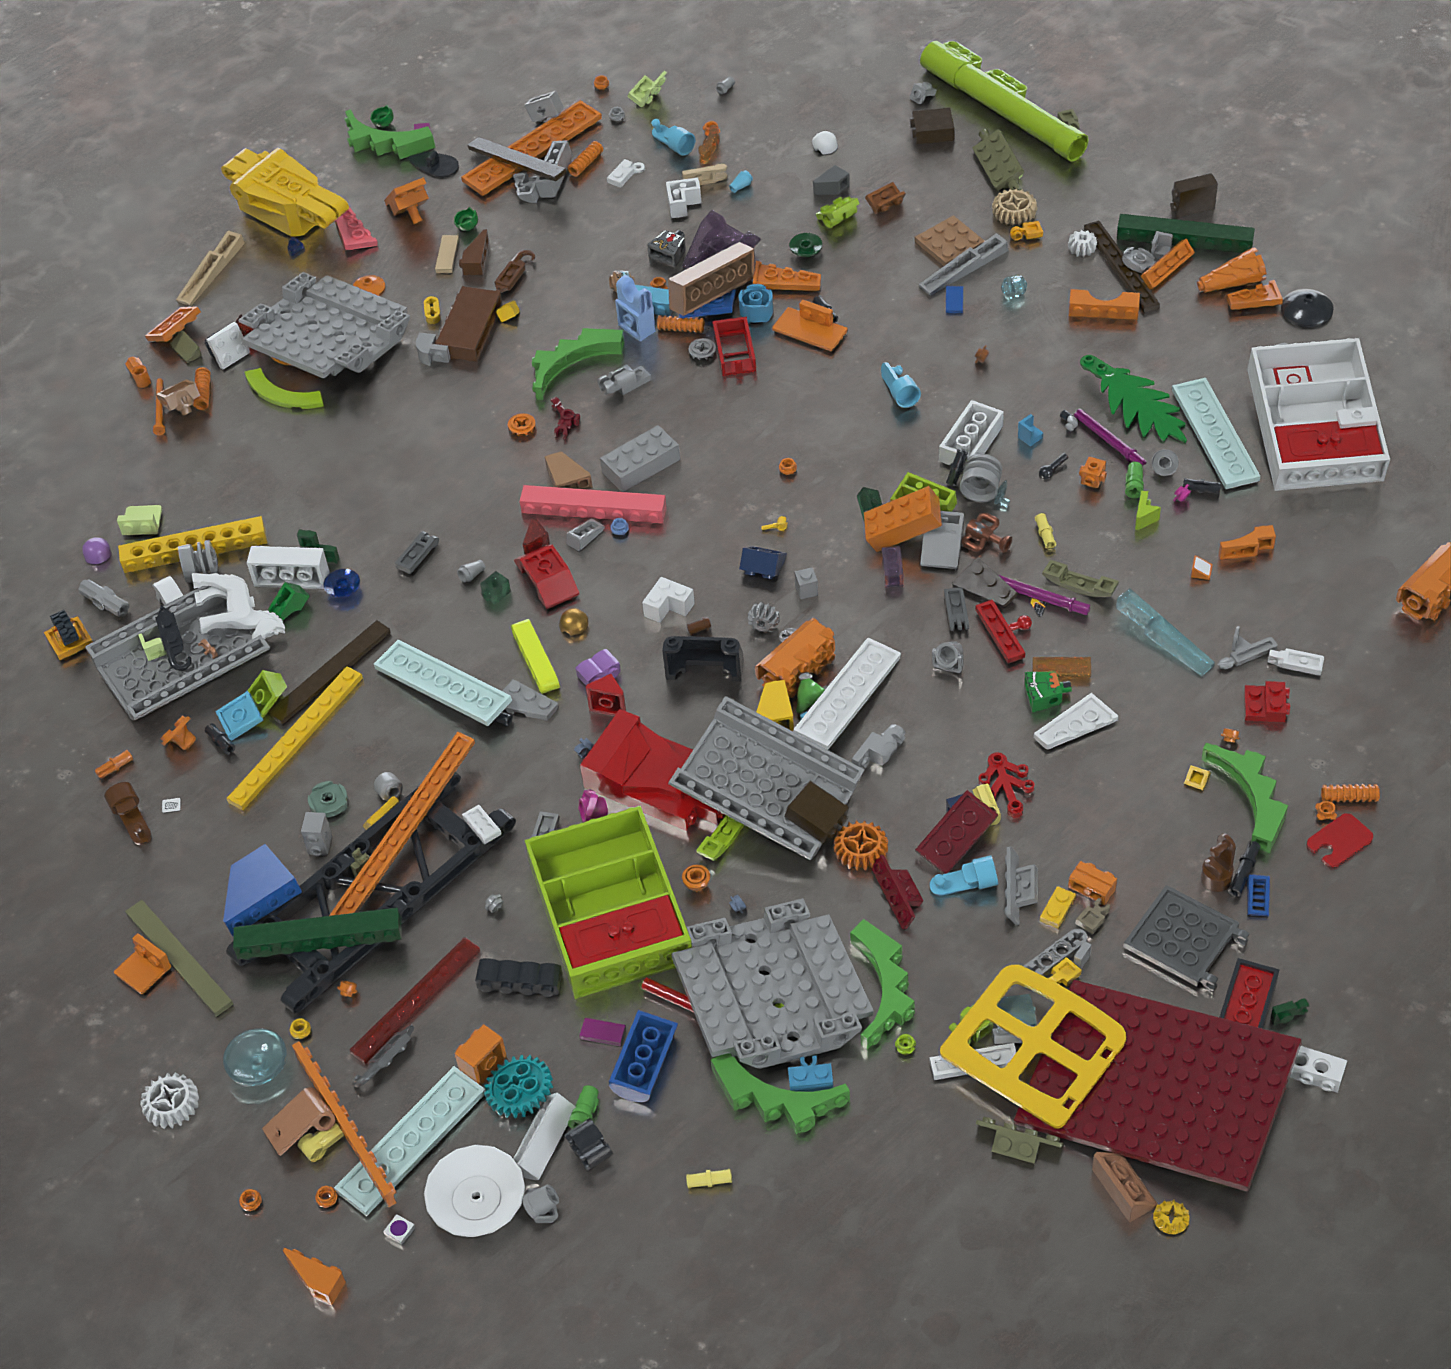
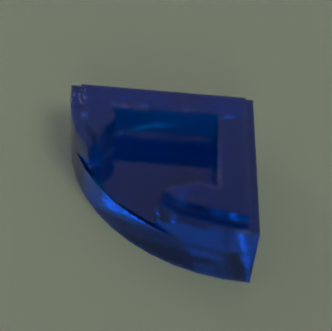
M295 237L289 239L287 248L291 256L304 248L303 243Z

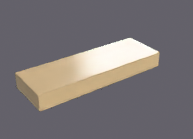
M442 235L435 267L436 273L453 272L459 235Z

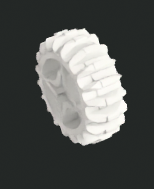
M175 1072L171 1077L167 1073L165 1078L158 1076V1081L156 1082L151 1080L152 1086H145L146 1093H142L140 1105L143 1115L154 1126L161 1125L165 1129L169 1125L173 1129L174 1124L178 1123L182 1126L183 1120L189 1121L188 1115H195L194 1109L198 1108L197 1101L199 1100L198 1089L190 1078L187 1079L184 1074L179 1077V1074Z

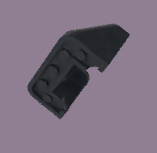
M671 636L664 640L662 653L666 680H675L676 674L680 671L686 673V665L723 666V674L728 672L732 677V681L742 682L744 656L737 639Z

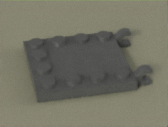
M1165 885L1127 937L1123 947L1195 986H1198L1201 982L1205 988L1214 991L1218 978L1207 973L1231 937L1237 944L1244 947L1248 942L1247 937L1249 933L1239 929V922Z

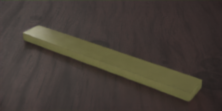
M143 900L125 911L127 916L148 940L166 953L171 966L216 1017L233 1005L232 1000Z

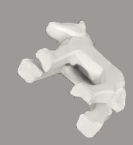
M192 573L194 588L211 586L194 593L196 606H201L205 601L214 597H221L227 600V613L199 617L201 634H205L214 628L255 629L252 639L259 635L266 639L274 634L285 633V625L278 615L269 613V611H256L252 609L255 607L254 598L249 596V590L244 579L233 574Z

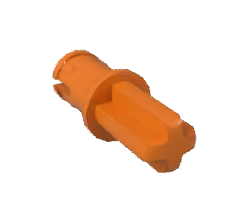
M125 750L118 756L109 758L110 761L95 769V773L102 779L115 770L119 771L120 767L133 761V757L128 750Z

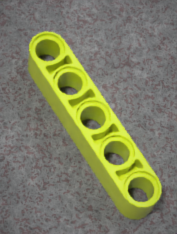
M526 619L512 624L511 630L541 694L560 688L555 671L530 620Z

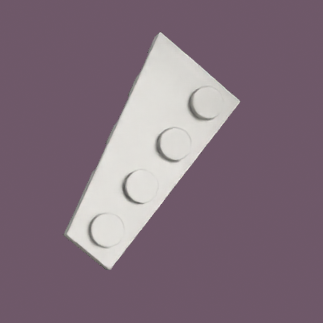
M1090 693L1036 731L1034 739L1048 750L1118 721V715L1094 694Z

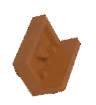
M891 182L866 195L865 199L875 214L880 211L882 213L887 211L892 205L897 206L902 203L906 193L905 191L900 192L894 182Z

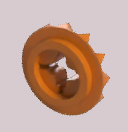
M526 413L516 414L508 421L509 431L512 434H518V436L521 434L527 435V432H533V428H536L534 417Z

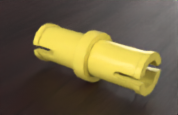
M1044 513L1036 515L1035 521L1039 528L1038 534L1042 537L1045 548H1054L1056 541L1054 540L1053 529L1049 525L1046 515Z
M731 1169L712 1172L711 1170H706L705 1173L686 1174L688 1189L708 1186L710 1188L716 1184L732 1183Z

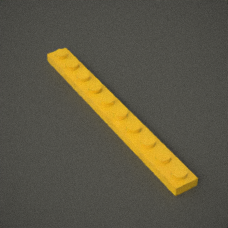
M346 666L226 798L228 803L243 811L363 679L362 674Z

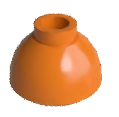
M691 865L682 873L683 883L692 891H701L706 888L710 881V872L703 865Z

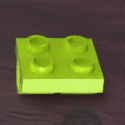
M842 197L833 200V204L830 206L825 205L821 207V211L816 213V217L818 220H822L826 227L832 228L857 213V205L860 204L858 198L850 197L844 199Z

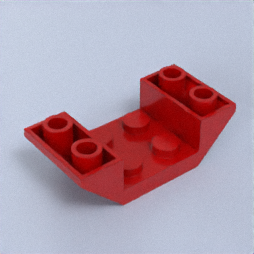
M553 544L545 545L514 559L521 573L526 572L536 586L538 598L546 609L580 595L569 567Z

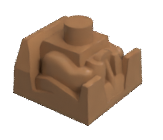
M185 379L157 393L156 396L160 403L169 411H181L182 415H187L192 412L190 405L193 404L192 400L199 397L200 393L195 382Z

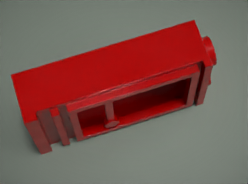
M747 317L713 321V331L722 376L756 372V358ZM744 334L748 351L723 354L720 343L721 337ZM742 354L749 355L748 359L724 362V357L729 358L730 356Z

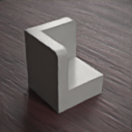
M1156 231L1151 249V254L1155 258L1161 259L1171 250L1173 235Z

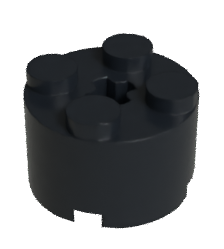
M590 1118L564 1135L576 1156L578 1155L587 1171L613 1155L608 1143L606 1144L603 1135Z

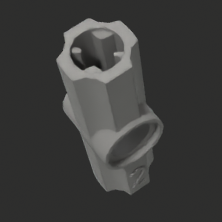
M83 580L80 583L79 593L92 600L98 609H106L118 617H123L127 614L129 604L116 596L109 587H101L91 580Z

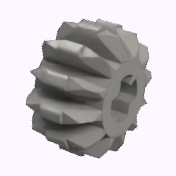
M763 602L754 604L751 610H749L747 617L749 620L748 624L752 625V629H757L759 632L763 631L765 634L768 631L773 632L780 622L779 612L775 610V607L769 606V603L765 605Z

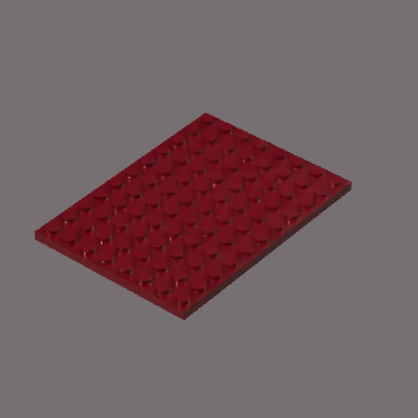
M1073 979L1069 990L1122 1025L1126 1032V1042L1063 1127L1053 1128L1021 1107L1018 1108L1014 1124L1248 1192L1300 1050L1301 1039ZM1071 1012L1064 1017L1051 1037L1053 1041L1084 1060H1090L1106 1039L1098 1030ZM1106 1048L1101 1057L1107 1059L1112 1051ZM1042 1053L1029 1086L1055 1099H1059L1075 1081L1077 1074ZM1068 1098L1063 1106L1069 1109L1074 1101Z

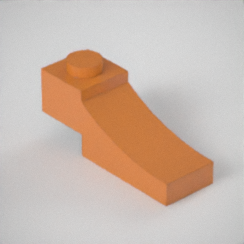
M1273 525L1254 527V531L1243 537L1220 542V560L1257 556L1258 550L1273 549L1276 539Z

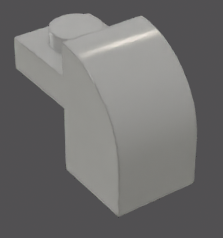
M419 332L416 339L419 360L429 366L432 361L449 363L450 354L448 346L435 344L436 334Z

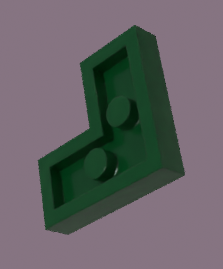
M298 530L297 538L300 548H323L327 563L338 564L340 558L337 547L319 544L317 533L314 531Z

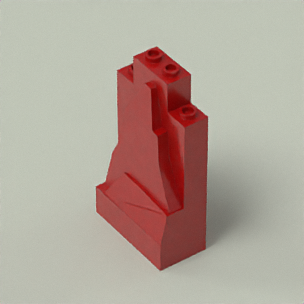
M622 709L618 710L580 764L584 789H591L596 794L630 808L641 806L644 814L685 831L696 822L697 817L718 825L720 820L726 816L668 784L678 767L682 768L693 749L659 736L642 724L639 716Z

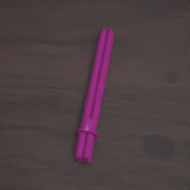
M1078 409L1074 413V416L1120 452L1126 461L1139 462L1142 466L1146 465L1147 461L1137 454L1136 449L1127 446L1082 409Z
M999 575L1017 593L1066 608L1069 612L1075 611L1084 615H1088V612H1090V604L1077 601L1074 597L1071 599Z

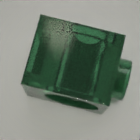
M497 571L480 583L482 597L494 604L511 592L509 580Z

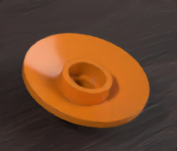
M375 275L363 276L353 284V286L380 296L385 290L384 280Z

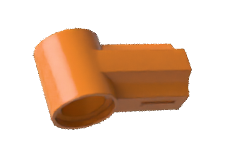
M132 356L128 358L125 365L135 380L136 386L139 388L149 386L151 379L146 367L138 357Z

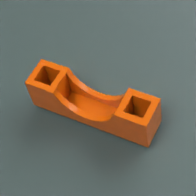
M1071 289L1069 316L1138 320L1140 293L1122 292L1116 299L1104 301L1094 298L1088 290Z

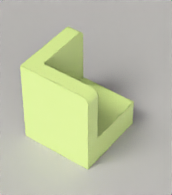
M142 633L138 634L148 661L166 655L159 637L145 642Z

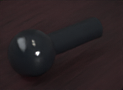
M1063 453L1049 466H1042L1039 469V476L1044 479L1052 477L1053 471L1068 459L1067 454Z

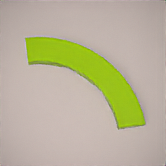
M261 368L245 371L247 382L252 390L257 392L258 396L274 405L285 408L301 407L302 409L324 407L320 391H287L272 384L265 377Z

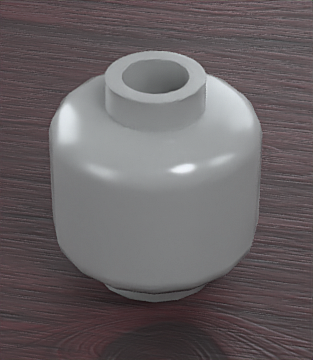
M391 772L380 774L374 781V790L386 801L392 796L397 798L402 793L403 786L401 781Z

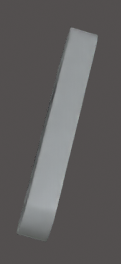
M1082 929L1071 930L1025 964L1024 967L1046 977L1052 972L1053 967L1066 957L1068 959L1073 957L1083 942H1087L1086 932ZM1064 947L1068 952L1066 954H1059L1056 950ZM1043 959H1050L1053 963L1045 966L1041 961Z

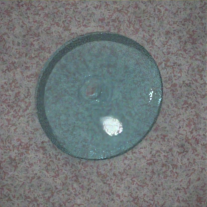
M256 1028L244 1031L232 1039L225 1049L223 1056L225 1071L233 1081L241 1085L257 1086L274 1079L284 1068L287 1060V1048L283 1039L271 1030Z

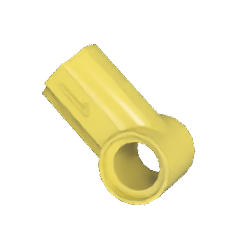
M982 784L972 789L974 796L997 812L998 817L991 825L998 824L1001 820V813L989 784Z
M335 1122L329 1130H318L314 1134L304 1135L298 1142V1148L311 1162H316L324 1156L326 1149L342 1138L344 1134Z

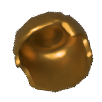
M567 609L560 618L559 627L561 632L565 631L570 636L583 633L589 624L586 613L579 609Z

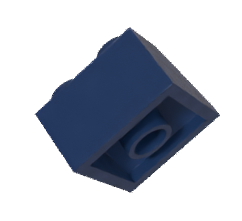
M756 546L743 547L739 569L745 570L744 574L755 575V573H760L763 578L773 579V576L780 574L787 553Z

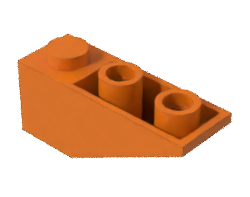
M284 1248L283 1253L286 1260L312 1297L333 1305L346 1283L342 1271L335 1266L328 1267L323 1265L317 1258L312 1257L309 1259L296 1249L291 1251Z

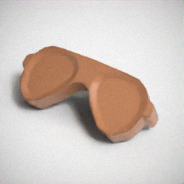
M206 639L200 641L198 645L206 649L204 654L211 653L212 658L215 659L218 656L215 648Z

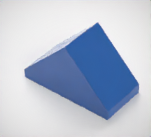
M946 286V313H963V286Z

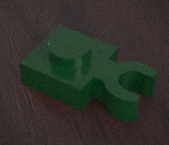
M1303 998L1295 1003L1289 1001L1273 1006L1270 1018L1274 1025L1287 1023L1294 1019V1015L1308 1013L1307 1007H1309V1003L1306 998Z

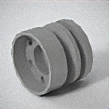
M974 454L968 457L960 482L961 493L967 499L975 502H988L994 499L997 495L1002 475L1001 463L995 457L988 454Z
M210 540L204 541L205 549H203L201 542H197V551H194L191 544L178 546L181 568L186 583L193 582L192 573L202 572L203 574H209L208 570H210L211 574H218V560Z

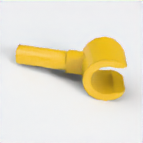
M781 516L778 518L777 523L762 526V530L777 528L780 531H784L788 524L786 517Z

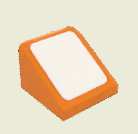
M1195 555L1191 577L1210 580L1213 564Z

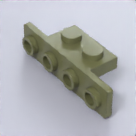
M984 1116L982 1120L978 1119L976 1121L977 1125L997 1130L991 1152L1023 1161L1036 1162L1040 1142L1060 1148L1064 1145L1063 1142H1059L1060 1137L1047 1134L1046 1138L1038 1136V1131L1028 1128L1023 1132L1016 1130L1017 1125L1004 1122V1126L995 1124V1119Z

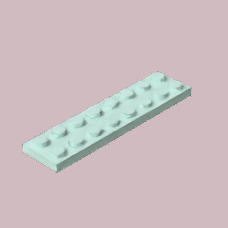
M1206 377L1172 385L1173 394L1224 488L1229 489L1260 481L1259 472Z
M397 640L374 663L376 670L486 726H489L512 702L510 695L400 640Z
M453 1066L371 1150L377 1160L375 1165L377 1168L381 1166L387 1176L385 1181L387 1183L391 1182L395 1187L484 1096L485 1089ZM361 1162L334 1187V1190L365 1216L383 1200Z

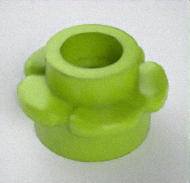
M902 1034L895 1041V1047H897V1051L901 1054H910L915 1050L916 1041L909 1034Z

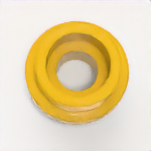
M301 1018L294 1020L290 1026V1033L296 1039H303L311 1032L309 1022Z

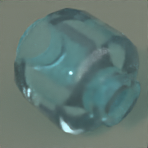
M1020 274L1007 276L1001 284V290L1008 298L1022 296L1027 288V282Z

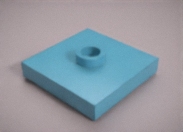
M248 691L215 711L231 741L263 721Z

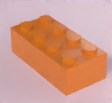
M927 486L864 512L866 541L878 552L941 527L940 501L938 496L930 486Z

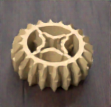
M1017 188L1015 190L1009 189V191L1003 190V193H998V196L993 201V215L996 217V220H1000V223H1006V226L1009 224L1020 226L1023 223L1031 222L1032 218H1035L1037 202L1033 195L1029 194V191L1024 192L1023 189L1019 191Z

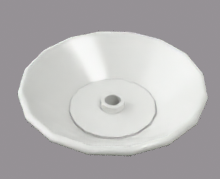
M472 1145L456 1149L439 1160L428 1175L424 1198L427 1212L439 1227L453 1235L477 1237L493 1233L511 1221L522 1204L525 1184L521 1168L509 1154L492 1146ZM475 1196H480L479 1199H473Z

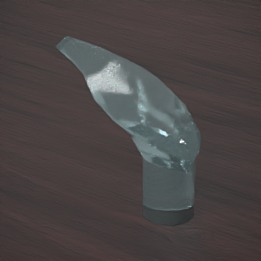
M1007 480L1000 485L994 499L995 504H1001L1005 507H1008L1010 503L1009 500L1004 498Z

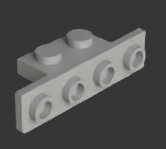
M1010 846L1007 847V855H1005V863L1007 865V872H1005L1007 889H1005L1007 899L1005 914L1015 925H1019V907L1038 903V868L1035 864L1019 868V856Z

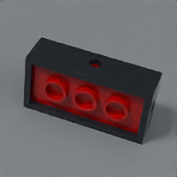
M1237 958L1219 1018L1263 1029L1280 969Z

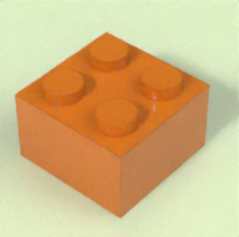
M484 1024L479 1029H476L471 1034V1037L464 1044H461L454 1053L459 1070L480 1086L487 1081V1077L492 1076V1070H498V1064L502 1066L504 1060H508L503 1038Z

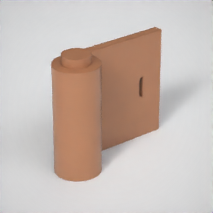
M308 1087L293 1098L262 1130L281 1156L312 1126L319 1131H326L332 1128L335 1123V1116L315 1088Z

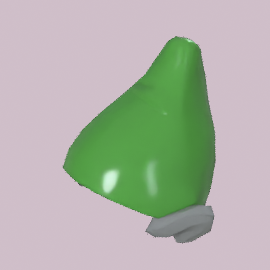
M809 672L802 673L799 676V679H802L797 691L796 712L799 714L812 707L827 688L826 685L821 687L811 679L813 676Z

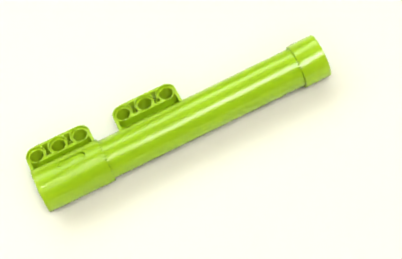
M933 41L923 50L920 58V64L923 68L954 88L964 91L1053 148L1060 156L1070 162H1074L1085 152L1088 146V136L1075 127L1068 126L1025 98L1027 86L999 69L987 72L981 71L982 58L954 41L943 44Z

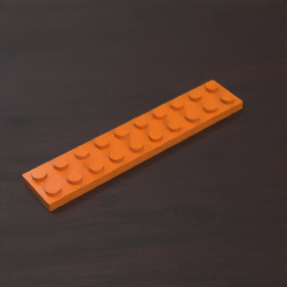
M580 100L562 111L557 117L548 120L517 140L508 148L541 159L547 155L553 141L570 140L602 119V115ZM489 158L461 178L463 183L484 196L523 169Z

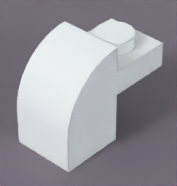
M171 576L152 584L156 591V598L159 603L163 602L164 606L183 596Z

